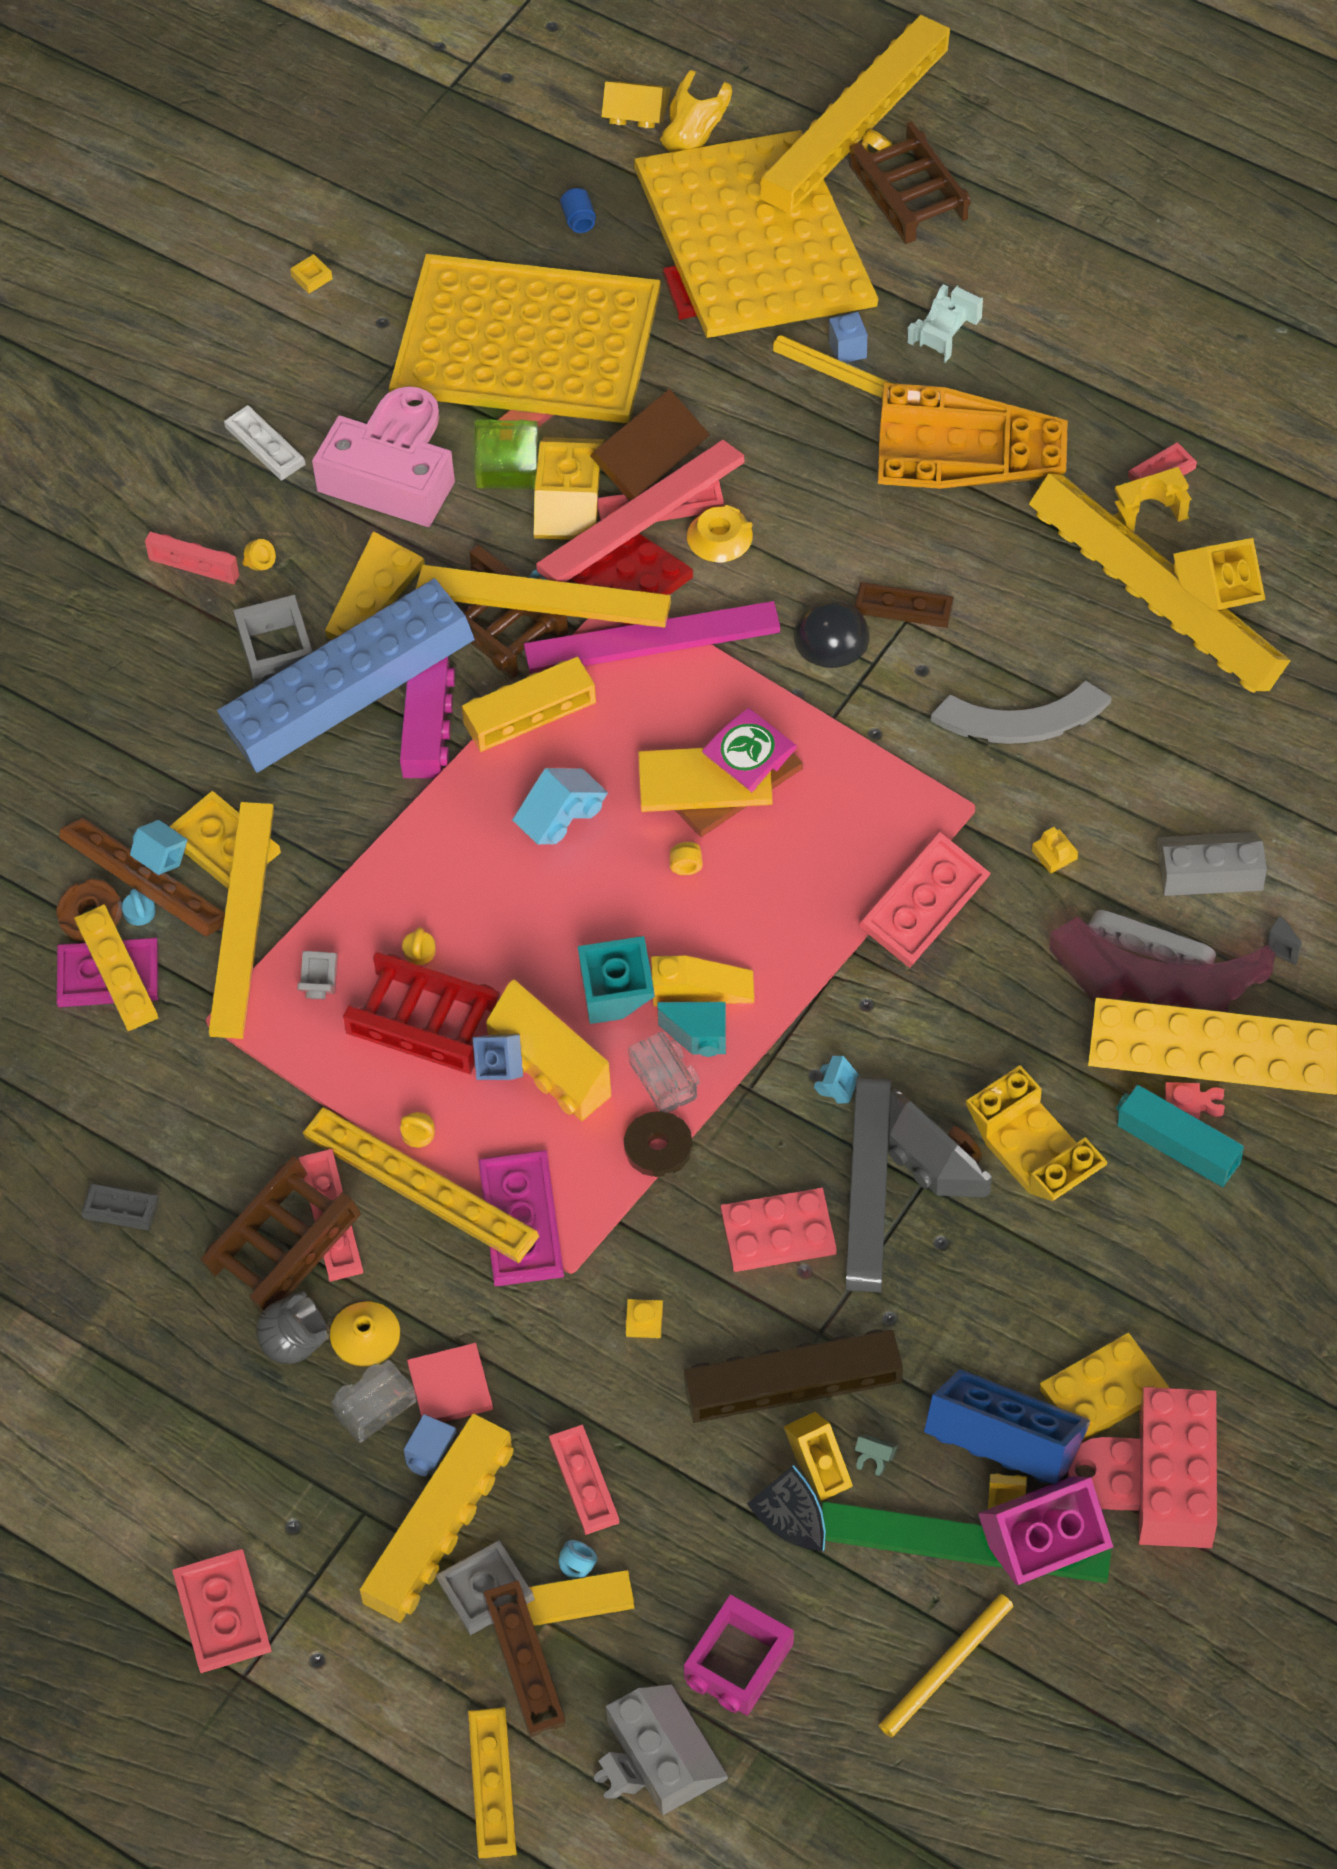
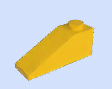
M686 955L651 957L652 982L655 994L653 1006H658V1002L754 1003L753 970Z

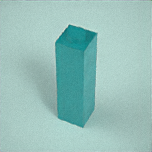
M1137 1085L1130 1095L1125 1093L1120 1099L1116 1111L1119 1112L1118 1127L1217 1185L1224 1187L1241 1164L1244 1145L1140 1085Z

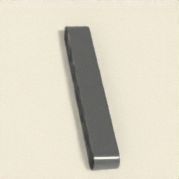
M857 1077L846 1291L881 1293L891 1079Z

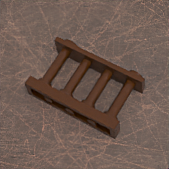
M912 121L907 123L906 140L874 153L867 152L861 142L850 146L849 167L905 244L916 240V227H918L920 222L954 209L962 221L968 219V207L971 204L968 192L965 189H961L928 144L924 132L919 131ZM908 151H912L918 159L889 172L881 171L876 165ZM926 170L931 177V180L902 192L895 191L891 185L893 182ZM938 189L946 198L915 212L909 210L905 205L906 202Z
M477 545L469 552L471 571L519 577L480 545ZM472 604L463 611L475 639L470 643L490 658L498 670H505L513 678L518 675L517 655L524 650V643L534 642L544 633H550L555 638L564 637L568 634L566 615L509 609L484 630L473 620L490 606ZM522 615H528L536 622L535 625L508 647H505L495 639L496 636Z
M292 1156L287 1163L277 1169L273 1179L220 1238L207 1247L205 1254L200 1259L213 1276L216 1277L225 1268L253 1289V1293L249 1297L261 1313L272 1303L288 1297L361 1215L354 1201L343 1192L335 1200L331 1201L303 1180L307 1172L295 1156ZM293 1190L323 1211V1214L312 1226L308 1227L280 1206ZM270 1216L300 1237V1240L289 1252L285 1253L257 1232ZM246 1242H249L277 1264L266 1278H260L234 1258Z

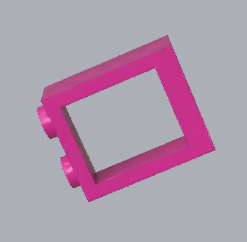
M730 1594L684 1664V1680L697 1693L704 1695L707 1692L717 1698L720 1705L733 1713L740 1711L748 1716L794 1645V1630ZM728 1623L771 1647L745 1690L701 1666Z

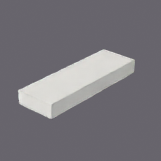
M249 405L224 420L225 428L281 481L306 465L305 458Z

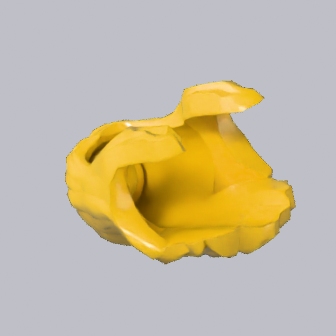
M688 71L685 78L681 81L670 105L671 124L667 126L660 137L662 145L668 152L704 146L713 128L720 122L732 96L731 84L724 82L717 97L698 100L688 92L697 71Z

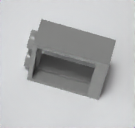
M295 595L233 610L237 631L254 687L313 652ZM292 625L295 626L302 650L259 661L256 660L249 636Z

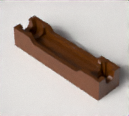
M519 1580L484 1591L483 1599L529 1738L540 1735L541 1732L549 1729L564 1727L565 1718ZM503 1595L517 1596L516 1605L511 1602L499 1606L500 1610L498 1611L496 1605H493V1602ZM550 1707L552 1711H555L556 1717L536 1724L532 1723V1713L536 1716L549 1711L548 1708Z

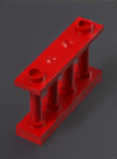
M375 952L373 961L376 975H379V978L364 1008L358 1009L348 1005L343 1015L346 1034L471 1074L475 1066L474 1048L469 1043L485 1010L492 1012L500 999V992L486 984L477 985L404 961L394 954L385 955ZM392 980L410 985L395 1018L388 1019L376 1015ZM423 990L441 995L426 1028L419 1029L407 1025ZM454 1000L471 1005L472 1008L458 1037L452 1040L440 1036L438 1033Z

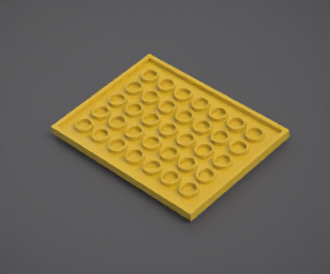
M802 130L635 158L634 169L706 338L877 307L878 296L824 179L790 214L760 199L761 186L759 185V180L762 173L776 163L781 153L787 152L798 136L803 135Z
M426 254L390 381L389 393L397 388L416 387L431 393L439 402L629 423L661 290V280Z

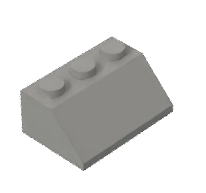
M1256 832L1157 837L1156 842L1164 896L1263 891L1267 866L1263 841Z
M672 1684L638 1688L606 1706L608 1725L625 1753L628 1754L662 1815L728 1779L726 1772Z

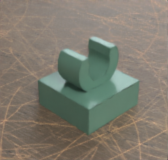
M866 1434L859 1436L855 1451L863 1454L857 1460V1469H864L866 1460L872 1458L877 1463L875 1475L880 1476L885 1471V1461L889 1462L894 1459L898 1445Z

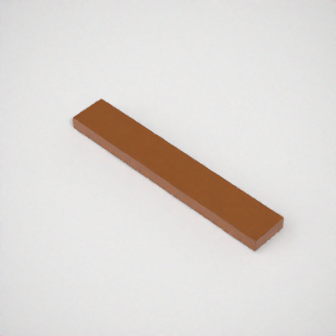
M84 818L60 829L59 838L204 936L207 937L223 928L225 912L168 874L162 873L157 875L130 856L131 850Z

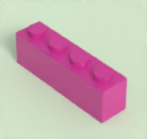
M448 657L407 681L400 755L403 778L435 779L442 772L443 766H447L449 763V748L444 747L445 739L451 738V721L447 720V713H453V694H449V687H455V668L449 667Z

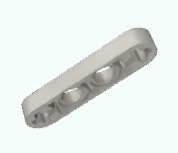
M1105 910L1095 911L1087 927L1088 932L1096 939L1199 974L1209 973L1216 958L1215 951L1208 945Z

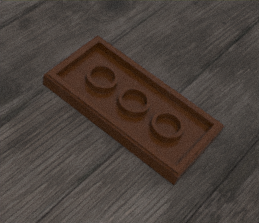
M669 389L598 447L590 457L627 499L631 501L699 446L710 434Z

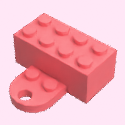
M1144 1387L1139 1412V1439L1100 1437L1083 1442L1067 1472V1478L1072 1476L1079 1477L1075 1472L1079 1466L1086 1465L1093 1468L1095 1475L1091 1479L1101 1509L1139 1511V1545L1212 1548L1217 1527L1216 1391Z

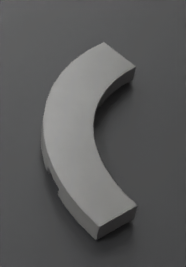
M1085 680L1073 692L1048 705L1033 709L1006 711L972 705L950 694L931 714V722L964 737L971 735L988 739V742L1029 743L1063 735V732L1068 729L1086 724L1111 703L1112 696Z

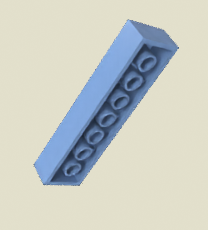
M434 578L218 709L217 713L228 735L255 772L258 773L475 639L466 616Z

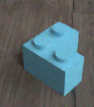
M545 768L512 820L537 845L557 844L565 837L567 827L573 818H592L601 810L602 802L608 792L582 768Z

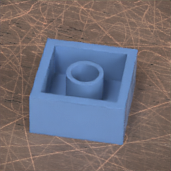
M520 1034L473 1037L476 1080H512L523 1077Z

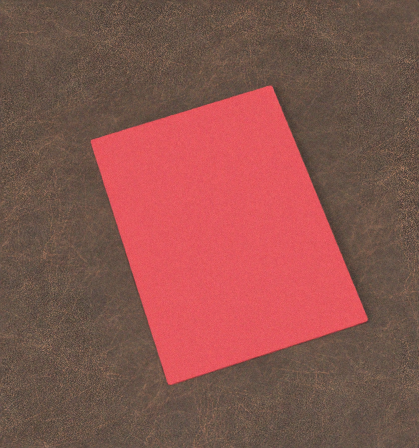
M588 618L573 635L624 627L626 625L622 622ZM712 644L584 666L595 684V704L482 752L479 751L472 739L253 968L244 1038H224L331 1112L483 1199L478 1159L547 1150L563 1270L569 1274L575 1273L658 1178L640 1173L629 1163L624 1148V1137L629 1125L636 1118L646 1113L663 1111L672 1113L682 1119L690 1129L693 1138L868 937L869 934L859 927V924L939 832L952 840L975 813V805L969 800ZM748 708L797 745L793 753L803 762V769L772 789L773 805L747 806L703 837H700L675 810L641 812L638 751L705 748L727 724ZM545 768L584 769L608 792L602 802L601 810L592 818H573L567 827L565 837L557 844L537 845L512 819ZM694 842L700 846L702 853V868L700 871L692 875H678L672 872L669 855L670 850L676 844ZM421 927L424 929V932L429 933L435 940L436 954L429 963L419 966L477 985H489L500 992V997L508 984L515 979L609 1062L611 1097L585 1120L580 1121L574 1114H566L559 1106L557 1099L550 1093L544 1094L534 1083V1079L526 1072L523 1073V1077L512 1080H476L475 1066L471 1074H467L346 1034L343 1015L348 1005L358 1009L364 1008L379 978V975H376L373 961L375 952L385 955L394 954L407 961L402 950L403 940L408 934ZM644 936L651 976V957L686 955L753 970L754 1003L726 1004V1054H717L712 1057L691 1054L658 1025V1006H653V998L624 1019L590 1024L580 969L578 946ZM303 951L338 954L335 994H326V999L305 998L306 992L297 990V985L301 982ZM392 980L376 1015L388 1019L395 1018L410 985ZM423 990L407 1025L419 1029L426 1028L441 995ZM454 1000L438 1035L452 1040L457 1038L472 1006ZM485 1010L473 1037L488 1035L486 1021L492 1012ZM211 1013L206 1018L208 1027L210 1026ZM473 1037L469 1043L471 1046H473ZM415 1112L429 1115L435 1127V1135L431 1143L420 1148L407 1145L402 1140L400 1132L401 1118ZM654 1139L649 1143V1146L652 1149L661 1150L668 1143L663 1139Z

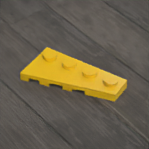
M373 531L325 629L326 637L333 640L391 605L421 571L422 565H425L424 558Z

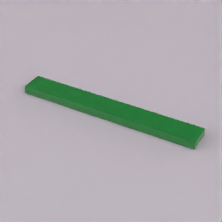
M823 1502L822 1504L826 1530L825 1541L1003 1568L988 1546L982 1525ZM1112 1548L1047 1573V1575L1107 1584Z

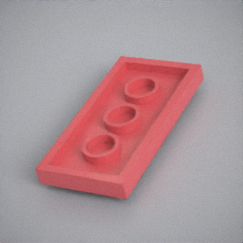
M939 832L861 921L859 927L907 967L911 968L983 885L991 873Z

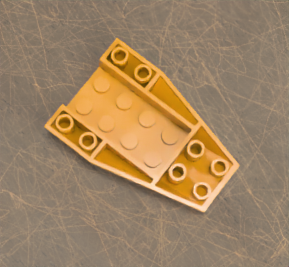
M884 383L877 482L883 485L942 489L1023 482L1046 478L1049 473L1064 474L1066 473L1068 420L946 387Z

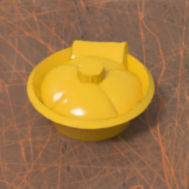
M725 505L724 507L710 508L690 524L687 531V542L690 549L702 559L711 562L731 561L743 555L750 547L753 538V524L745 519L740 510Z

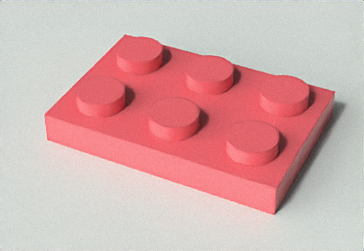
M823 1188L721 1205V1215L733 1272L836 1255V1244Z
M243 1549L172 1570L200 1673L272 1652Z

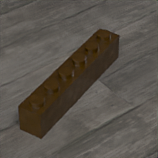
M880 1329L871 1330L865 1335L852 1338L839 1336L833 1338L830 1342L821 1344L803 1343L794 1349L784 1351L776 1349L767 1350L758 1356L748 1358L735 1356L722 1363L711 1365L709 1363H699L690 1369L684 1370L685 1389L693 1423L902 1383L903 1365L894 1330L883 1331Z

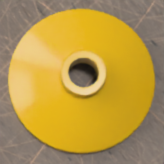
M370 1301L354 1303L344 1308L335 1317L330 1329L331 1345L335 1353L343 1361L351 1365L365 1367L379 1364L389 1358L399 1344L400 1326L398 1319L389 1308L382 1304ZM361 1326H370L367 1331L362 1332L358 1330Z

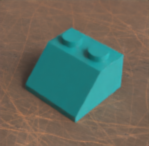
M644 936L578 946L580 969L590 1024L624 1019L655 997Z

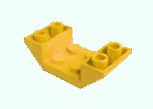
M544 437L540 441L534 496V538L572 540L598 523L597 500L601 468L590 455L605 442V439Z
M1019 1065L966 1100V1105L986 1146L1029 1194L1054 1201L1106 1166L1107 1160L1086 1137L1076 1143L1040 1103L1042 1088Z

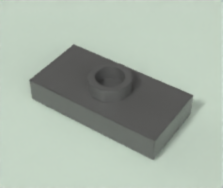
M91 1183L83 1206L82 1217L83 1219L150 1231L159 1203L158 1195Z

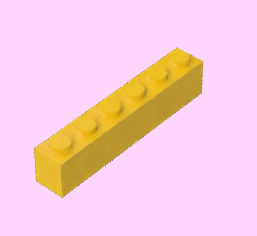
M474 1413L471 1415L361 1586L360 1594L364 1605L398 1623L402 1622L406 1614L411 1615L415 1611L420 1601L419 1593L424 1585H430L434 1581L439 1571L438 1563L444 1554L449 1555L453 1551L458 1540L457 1533L463 1524L468 1525L472 1521L477 1509L476 1504L482 1495L487 1496L495 1482L494 1475L499 1467H505L510 1461L514 1448L512 1447L509 1431Z

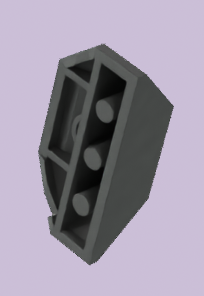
M896 1088L892 1090L890 1096L889 1154L893 1161L899 1166L904 1165L913 1173L916 1182L925 1189L929 1188L936 1196L987 1197L991 1193L992 1176L982 1169L970 1155Z

